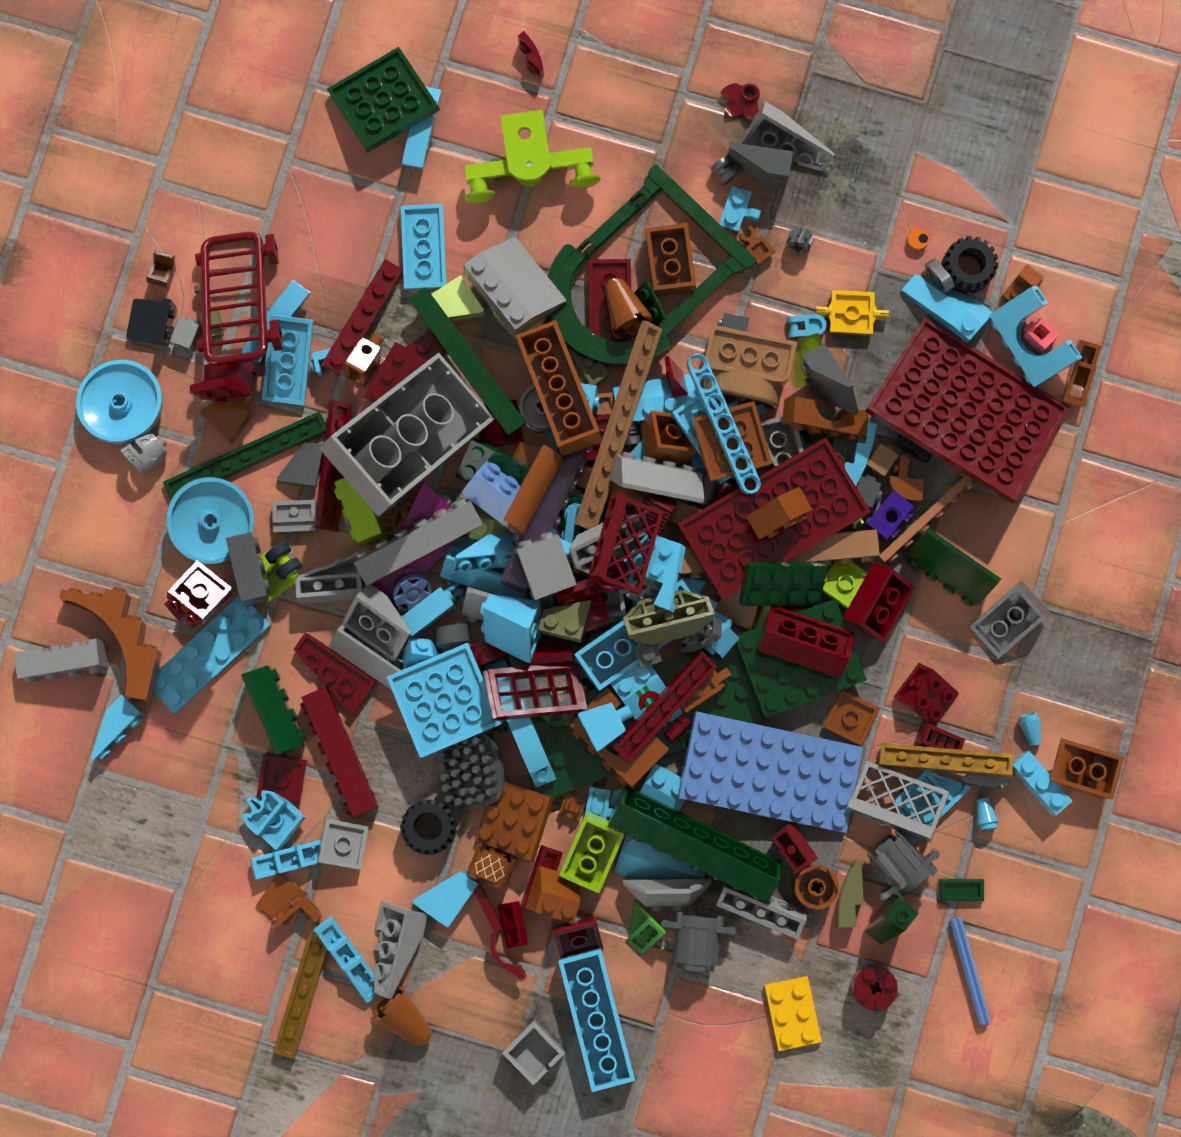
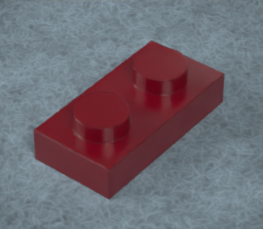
M514 901L498 905L506 947L512 948L527 945L528 940L520 902Z

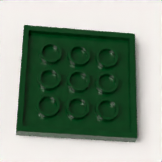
M399 47L327 88L329 95L367 153L440 111L438 104Z

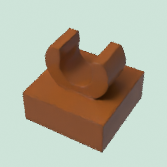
M566 793L559 814L579 821L587 801Z

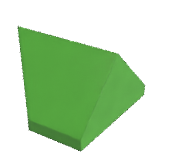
M634 900L629 935L626 940L642 955L666 931Z

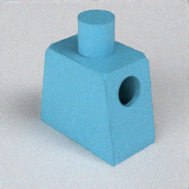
M609 703L580 712L577 716L595 751L598 752L626 731L622 722L632 718L633 714L628 705L616 711L613 704Z

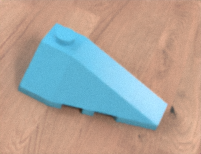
M916 274L901 290L946 330L966 343L988 321L989 315L992 313L977 299L953 289L944 293L935 282Z
M628 834L625 836L614 873L634 880L704 879L705 872L697 871L683 861H676L671 855L658 852L644 842H637Z

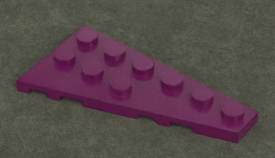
M423 480L400 530L406 528L408 531L415 527L414 523L423 518L427 521L434 517L433 514L442 508L447 510L452 506ZM460 537L378 579L373 586L387 595L394 606L392 590L396 583L407 575L419 574L423 576L450 548V545H453ZM415 579V580H410L411 583H414L415 581H417V579ZM400 587V589L398 590L397 595L402 592L401 587Z

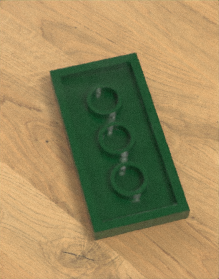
M747 562L739 603L741 606L820 605L828 565L825 562Z

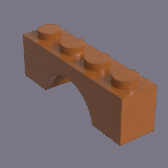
M795 396L784 399L782 425L790 426V429L794 431L806 429L809 430L808 433L810 434L827 433V437L830 438L842 436L845 437L846 441L855 442L858 441V438L867 437L868 414L865 410L858 409L859 414L857 415L839 410L836 417L829 421L820 415L814 400Z

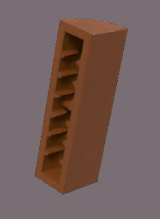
M543 444L501 525L524 537L564 462L563 458L556 451Z

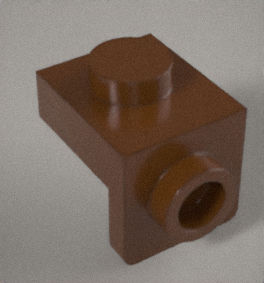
M155 250L152 266L146 276L147 283L167 288L176 269L175 256L167 252Z

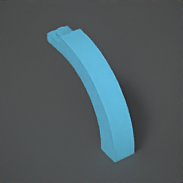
M505 658L485 665L486 671L488 669L509 668ZM511 676L497 678L500 692L513 691ZM514 695L500 696L503 711L517 710ZM520 695V700H521L522 709H526V707H525V705H524V702H523V700H522V698H521V695ZM531 719L507 720L535 787L537 788L556 780Z

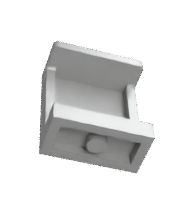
M552 532L540 535V539L534 542L531 539L520 542L518 544L519 547L515 548L530 587L531 597L534 600L577 585L558 534L552 535Z

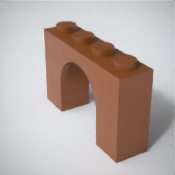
M606 687L587 706V709L590 710L612 703L616 710L622 702ZM578 716L569 724L571 728L569 732L578 741L582 739L587 744L585 748L593 756L598 754L603 759L600 763L609 772L613 769L618 774L616 779L624 787L627 785L633 787L669 750L654 735L628 763L621 756L609 752L605 747L596 752Z

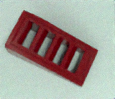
M922 723L915 743L923 747L942 748L943 740L947 737L944 748L950 749L952 740H955L953 749L962 750L965 739L929 723ZM936 733H937V734H939V735H938V738H937V740H936V743L933 744V741H934L935 736H936Z

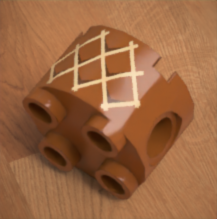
M477 843L473 859L468 866L469 876L476 880H481L482 878L488 880L491 886L499 889L503 885H508L511 872L516 866L518 859L516 857L510 859L512 855L510 853L488 845L486 848H483V843Z

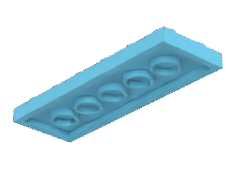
M238 596L158 670L153 692L174 714H177L271 627V624L253 605L243 607L240 596Z

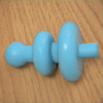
M447 580L446 583L449 586L446 589L450 593L453 592V597H458L460 603L464 604L465 596L462 595L464 589L457 588L460 583Z

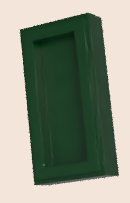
M939 879V901H984V879Z

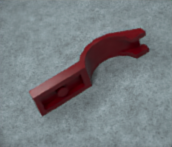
M481 887L475 890L474 893L494 931L490 940L493 958L500 966L518 978H525L527 974L522 965H512L500 958L496 950L495 940L499 930L502 928V924L484 888Z

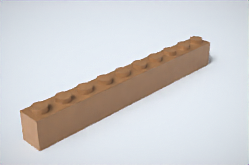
M877 530L835 533L787 562H825L828 566H831V562L839 561L840 565L852 564V560L860 559L861 563L874 562V558L880 555ZM686 547L681 574H678L677 580H680L681 576L689 575L690 579L702 578V574L706 573L691 548Z

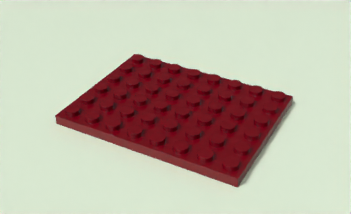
M924 317L865 412L1014 505L1070 407L1040 388L1033 387L1032 384H1029L1021 376Z

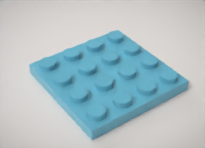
M468 643L387 676L420 758L502 724L501 720H492L485 682Z

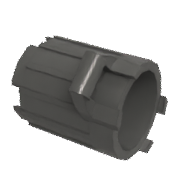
M898 829L895 830L896 837L892 838L889 834L875 846L876 853L872 855L868 852L867 854L870 863L890 885L880 892V899L886 901L893 894L896 898L904 900L906 894L916 888L930 874L933 876L937 872V868L932 862L939 858V851L934 848L928 855L923 857L904 833H900Z
M675 911L674 921L667 919L661 921V926L665 929L668 927L676 928L673 955L674 968H678L679 963H683L685 970L705 972V966H711L710 971L715 972L720 933H726L731 936L736 933V929L733 926H724L723 915L710 917L683 914L682 911Z

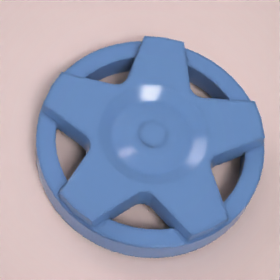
M407 575L394 586L392 600L398 609L408 612L431 594V585L422 575ZM417 579V581H415L414 583L410 582V580ZM400 587H401L402 592L397 595L398 590H399Z

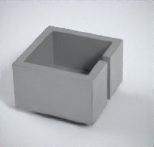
M534 1019L503 1050L502 1054L534 1086L548 1071L546 1064L548 1063L551 1068L565 1054V1050Z

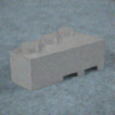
M360 551L344 559L335 560L334 563L322 568L318 567L296 576V598L299 604L354 600L356 595L364 588V581L353 560Z

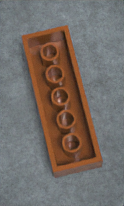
M555 320L515 335L561 456L602 442L599 428L557 321Z

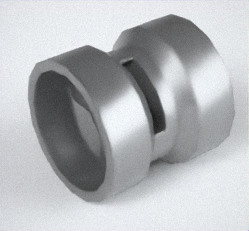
M728 156L722 157L711 166L712 172L719 176V181L723 186L732 182L740 174L737 168L731 165V160Z
M638 422L631 423L623 448L636 447L641 442L642 437L639 436L640 425Z

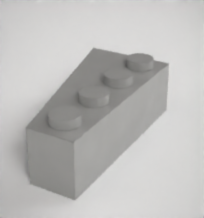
M90 639L89 644L88 642H73L70 644V647L56 645L49 647V650L39 648L14 653L17 679L24 680L25 683L38 682V678L46 677V680L59 679L61 674H68V677L80 676L82 671H89V674L101 673L103 668H109L106 642L99 639Z

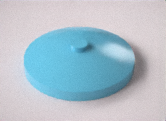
M113 360L93 369L82 381L76 398V409L83 426L97 439L112 444L129 443L135 441L136 438L146 435L157 423L163 408V393L158 380L145 366L130 360Z
M204 477L188 482L175 493L167 509L166 526L172 543L183 555L200 563L216 564L230 559L226 542L227 537L253 532L254 514L247 496L236 485L221 478Z

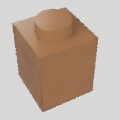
M880 444L867 462L865 469L882 480L899 455L895 453L896 450L892 446Z

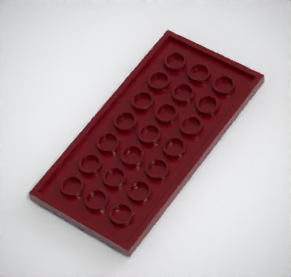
M827 438L759 476L761 485L754 494H745L738 488L677 524L721 600L742 588L747 562H787L871 512ZM752 480L744 486L747 490H754L756 484ZM800 487L813 509L805 514L807 518L787 529L781 527L779 529L781 533L771 539L766 536L759 540L746 516L776 497Z

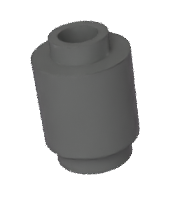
M702 475L704 502H694V505L708 507L715 500L717 481L709 482L708 476Z

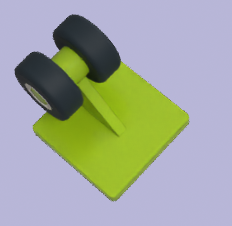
M287 542L279 543L258 557V559H263L266 574H263L262 577L263 580L268 579L271 595L267 596L268 601L266 603L271 602L296 584L295 577L300 575L298 571L302 568V564L298 558L290 559L288 557L291 548Z

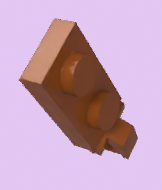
M726 667L719 673L714 670L681 706L685 714L725 686L723 681L732 675Z

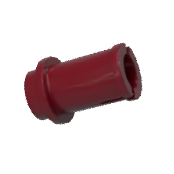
M684 715L678 716L679 720L665 732L674 743L687 729H691L692 722Z

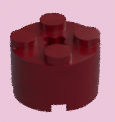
M875 964L866 965L858 969L852 976L850 983L851 992L856 1002L872 1011L887 1009L896 999L898 992L897 980L894 975L886 968ZM876 983L879 988L872 993V989L869 986Z

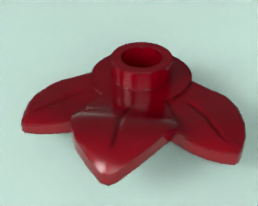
M733 83L721 90V95L729 100L725 109L726 116L737 117L743 114L747 120H750L757 114V101L760 97V90L756 85L748 83L742 86ZM751 92L753 96L748 98L745 94Z

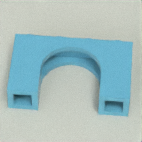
M1038 286L1030 287L989 315L992 319L990 320L992 327L1000 332L1003 337L1001 340L1007 349L1010 348L1014 355V362L1018 367H1022L1025 372L1024 377L1026 381L1032 384L1033 387L1040 386L1082 359L1072 340L1064 342L1045 355L1035 354L1024 345L1021 337L1023 323L1029 316L1048 304Z

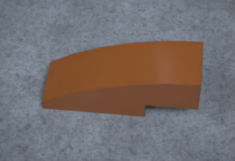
M1078 340L1076 348L1082 359L1070 367L1062 399L1063 402L1084 407L1097 367L1096 362L1102 347L1101 345Z

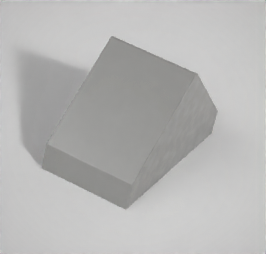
M437 353L330 436L319 449L379 517L397 505L420 485L423 480L427 479L488 426L495 417L445 359Z

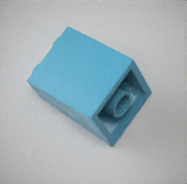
M489 594L486 602L482 603L480 611L481 615L484 616L481 631L484 633L485 642L530 663L541 637V633H538L541 620L540 601Z

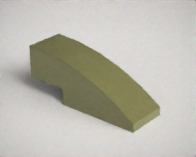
M861 860L853 861L842 883L836 911V927L838 928L856 927L855 905L864 904Z

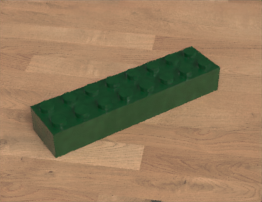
M628 786L623 787L613 805L608 825L615 831L624 832L632 836L637 842H644L658 852L667 853L676 861H683L691 865L693 869L711 875L717 881H724L730 884L735 890L750 894L756 900H763L768 903L780 882L781 861Z

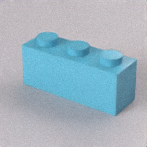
M1024 751L1014 760L1013 772L1051 816L1058 815L1073 802L1057 783L1050 781L1051 775L1030 751Z

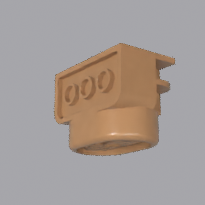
M712 325L705 357L725 402L732 404L737 401L739 405L754 401L755 405L763 404L765 410L776 409L779 406L782 387L787 383L791 374L797 342ZM705 378L703 389L707 388L709 390L712 383L708 378Z

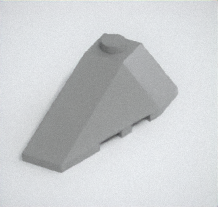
M766 101L754 117L741 144L793 151L792 162L798 163L799 166L824 171L835 155L783 111Z
M381 901L376 921V930L379 931V943L375 944V951H379L378 963L375 965V994L387 999L392 998L423 937L428 917L427 913Z

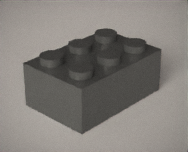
M252 532L227 537L226 542L242 606L247 607L267 602V596L271 595L268 579L263 580L262 577L263 574H266L263 559H258L257 554L261 553L258 538H253Z

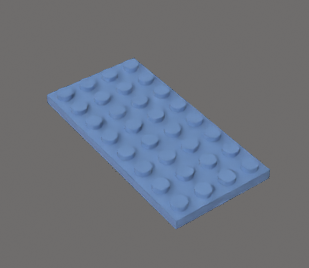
M696 711L693 716L677 798L847 833L851 812L847 809V806L855 791L863 747Z

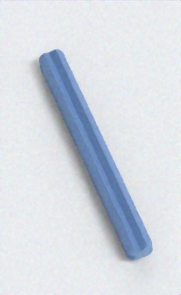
M955 917L950 919V925L978 1024L987 1025L991 1023L964 924L961 917Z

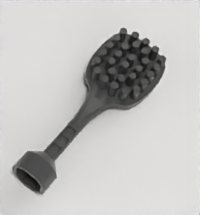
M467 624L447 625L433 629L435 646L442 652H447L470 642ZM482 732L442 749V752L438 753V758L441 759L438 767L441 770L442 791L446 794L445 802L450 803L456 808L472 809L491 805L502 797L505 781L502 757L497 743L490 734Z

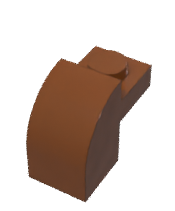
M900 456L893 465V474H896V476H890L887 479L888 489L890 493L895 490L909 503L920 504L923 501L924 480L907 478L909 457Z

